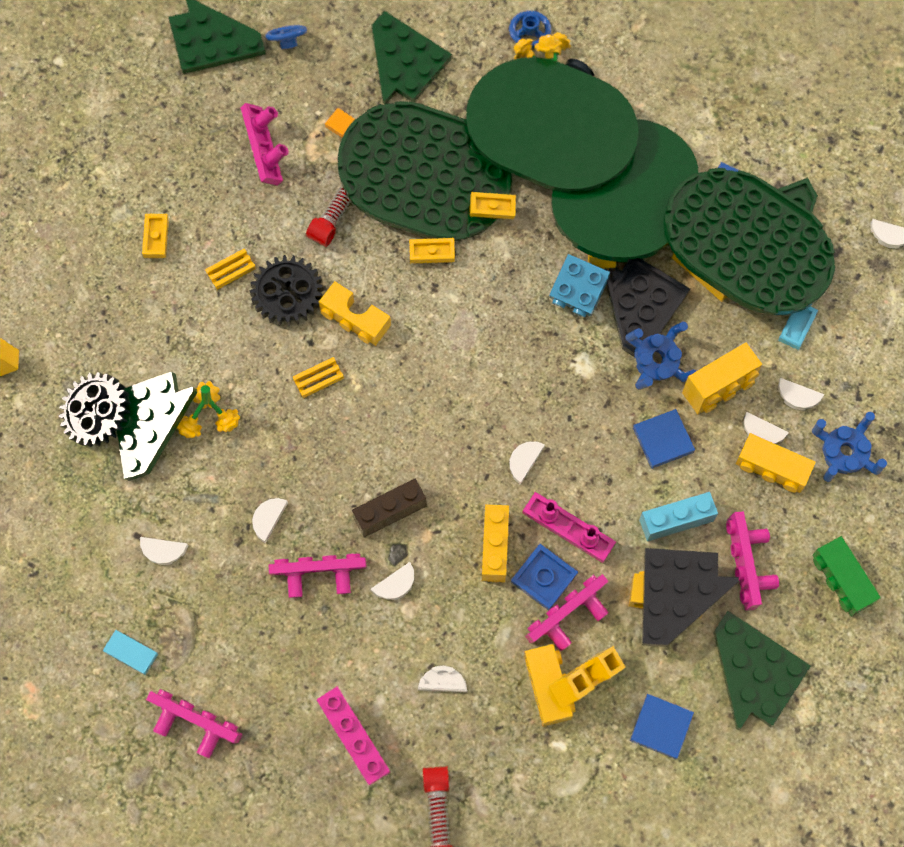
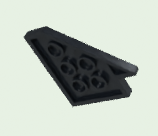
M641 258L630 259L622 271L617 268H604V270L610 272L607 288L622 350L635 357L636 347L626 340V335L638 328L643 331V336L639 338L641 340L654 334H661L691 290L686 285Z
M645 548L642 646L667 647L738 583L739 578L718 576V553Z

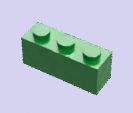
M842 536L823 545L813 553L814 565L819 571L822 570L827 578L826 583L831 591L836 592L840 598V606L851 617L881 599Z

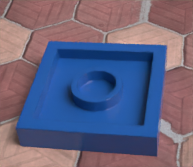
M676 409L633 425V430L651 469L692 454L695 451Z
M539 544L511 579V583L549 611L577 576L578 571L542 544Z
M647 694L630 741L677 760L694 712Z

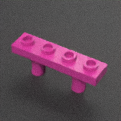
M245 103L240 108L260 181L278 186L283 182L278 162L289 153L288 148L284 144L281 145L279 143L274 148L269 133L268 124L278 117V112L274 107L267 106L263 111V108L260 106Z
M537 492L533 494L522 511V514L601 563H604L616 544V541L601 533L596 526L588 525L559 507L554 500H548Z
M744 511L734 512L727 519L726 530L731 537L732 544L730 550L736 562L735 576L739 578L741 588L739 593L740 601L744 604L745 611H751L762 605L760 590L777 589L779 587V578L777 575H756L750 544L768 543L770 540L768 529L748 530Z
M359 553L347 554L346 559H337L336 555L322 556L320 561H313V557L298 558V562L289 563V559H276L274 564H268L271 576H287L289 598L303 597L302 575L304 573L333 571L336 578L337 594H350V572L356 569H367L366 558L361 557Z
M603 574L597 578L595 575L589 577L583 582L585 587L580 592H577L575 589L564 598L567 601L564 605L559 607L556 604L546 612L548 617L543 622H540L538 619L527 628L530 632L525 635L526 639L531 644L542 635H548L558 649L563 651L572 642L559 627V622L579 605H585L597 621L609 613L595 595L609 581Z
M338 686L316 699L368 786L391 773Z
M159 689L158 692H149L146 700L161 707L162 710L153 729L155 733L166 737L175 718L181 717L205 729L206 733L197 753L206 758L211 757L219 738H224L232 743H239L243 733L237 731V725L228 721L222 724L215 720L216 715L205 710L200 713L193 709L195 705L183 699L179 703L171 699L173 694L163 689Z

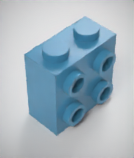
M568 254L549 297L553 300L552 303L561 308L568 306L574 309L573 313L584 318L586 315L592 316L610 277V272Z

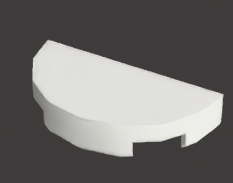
M872 219L871 232L878 239L879 244L887 248L896 249L904 245L903 227Z
M782 378L779 380L778 391L784 399V403L793 409L803 411L818 405L824 396L822 393Z
M748 412L745 414L743 425L748 435L752 433L777 444L782 442L789 433Z
M526 442L519 445L512 452L509 462L510 471L514 480L520 485L544 449L545 444Z
M280 498L269 499L260 504L255 510L252 519L253 529L258 538L265 544L286 508L287 500Z
M140 537V546L143 554L152 563L158 565L172 564V562L184 556L188 548L186 543Z
M407 563L371 588V591L377 597L386 600H397L404 597L411 590L414 582V569L411 563Z
M447 666L433 667L430 671L426 672L420 679L418 687L420 691L467 693L466 681L461 674L454 668Z

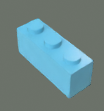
M707 492L644 511L639 521L648 542L714 522L718 512L711 493Z

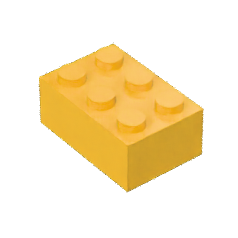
M747 342L688 376L682 394L697 415L703 411L708 413L717 407L718 402L722 400L727 402L736 395L735 392L752 387L755 384V379L759 376L758 372L762 363Z

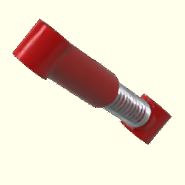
M342 185L337 190L327 209H325V212H323V215L319 218H314L306 231V238L324 247H328L336 233L335 224H337V221H339V218H341V215H343V212H345V209H347L351 202Z
M448 766L423 768L424 793L427 794V800L430 801L428 809L431 810L428 814L431 815L429 817L431 819L429 822L431 824L430 828L432 829L430 830V833H432L430 841L433 844L430 846L453 847V845L448 844L450 843L448 841L450 836H447V834L450 832L447 831L449 829L447 824L449 823L446 820L449 818H446V815H448L446 811L448 809L445 808L447 806L445 804L447 801L445 799L446 793L449 791Z

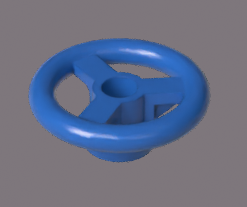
M523 11L511 20L509 33L515 43L524 35H534L540 39L542 36L551 35V24L548 18L540 12ZM523 19L522 28L516 31V24ZM539 20L545 26V33L539 30ZM539 40L532 42V48H535L534 45L537 44Z
M304 25L280 27L267 32L265 37L269 41H280L281 49L293 48L297 46L296 38L304 35L307 32V27Z

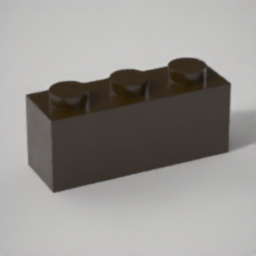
M415 478L352 509V514L361 534L365 538L427 507V499Z

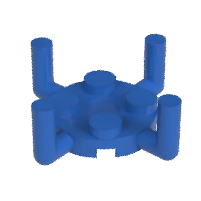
M681 322L671 327L666 336L654 334L641 340L639 338L643 336V331L639 328L626 335V340L636 347L634 353L637 362L636 367L641 374L635 384L638 390L651 386L653 381L665 380L671 376H675L685 383L688 376L696 372L694 369L688 372H683L679 369L682 352L674 343V339L677 334L687 330L688 324L686 322ZM654 352H658L661 355L662 362L660 364L653 360Z
M867 412L856 429L841 426L830 434L823 430L826 426L824 419H819L816 422L812 433L824 441L822 451L825 462L829 466L823 476L825 482H831L837 472L841 474L858 472L864 467L871 473L879 475L886 467L887 461L885 459H879L876 464L869 460L872 445L864 433L875 418L873 412ZM841 446H849L852 449V455H844L841 452Z

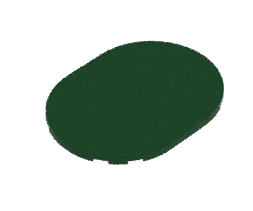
M526 57L510 60L496 66L477 82L467 103L466 121L468 133L480 154L493 165L550 190L571 193V191L584 190L586 192L597 189L610 180L616 179L628 167L636 151L638 122L627 98L609 83L551 59Z
M395 101V103L379 104L368 109L348 126L338 150L337 168L341 185L348 198L360 211L376 221L429 239L454 238V241L480 234L498 218L470 216L471 192L510 195L511 173L493 165L480 154V151L471 141L466 119L415 102Z
M637 119L638 142L635 154L628 167L616 179L610 180L597 189L586 192L581 190L566 193L553 190L551 210L555 224L562 236L571 241L575 248L598 259L628 262L630 259L651 257L661 249L669 246L664 227L665 210L669 199L682 181L695 173H699L697 160L691 148L678 134L669 128L652 121Z
M712 168L686 178L678 185L669 199L665 210L664 227L672 251L689 271L739 305L763 314H793L815 304L830 286L835 273V251L831 239L828 238L823 229L824 226L809 210L761 178L742 170L737 172L726 170V168Z

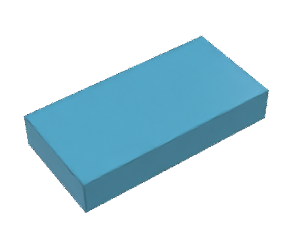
M810 306L800 312L791 314L778 341L799 350L818 310Z
M117 630L114 631L103 649L104 653L144 675L147 674L158 656L157 652Z

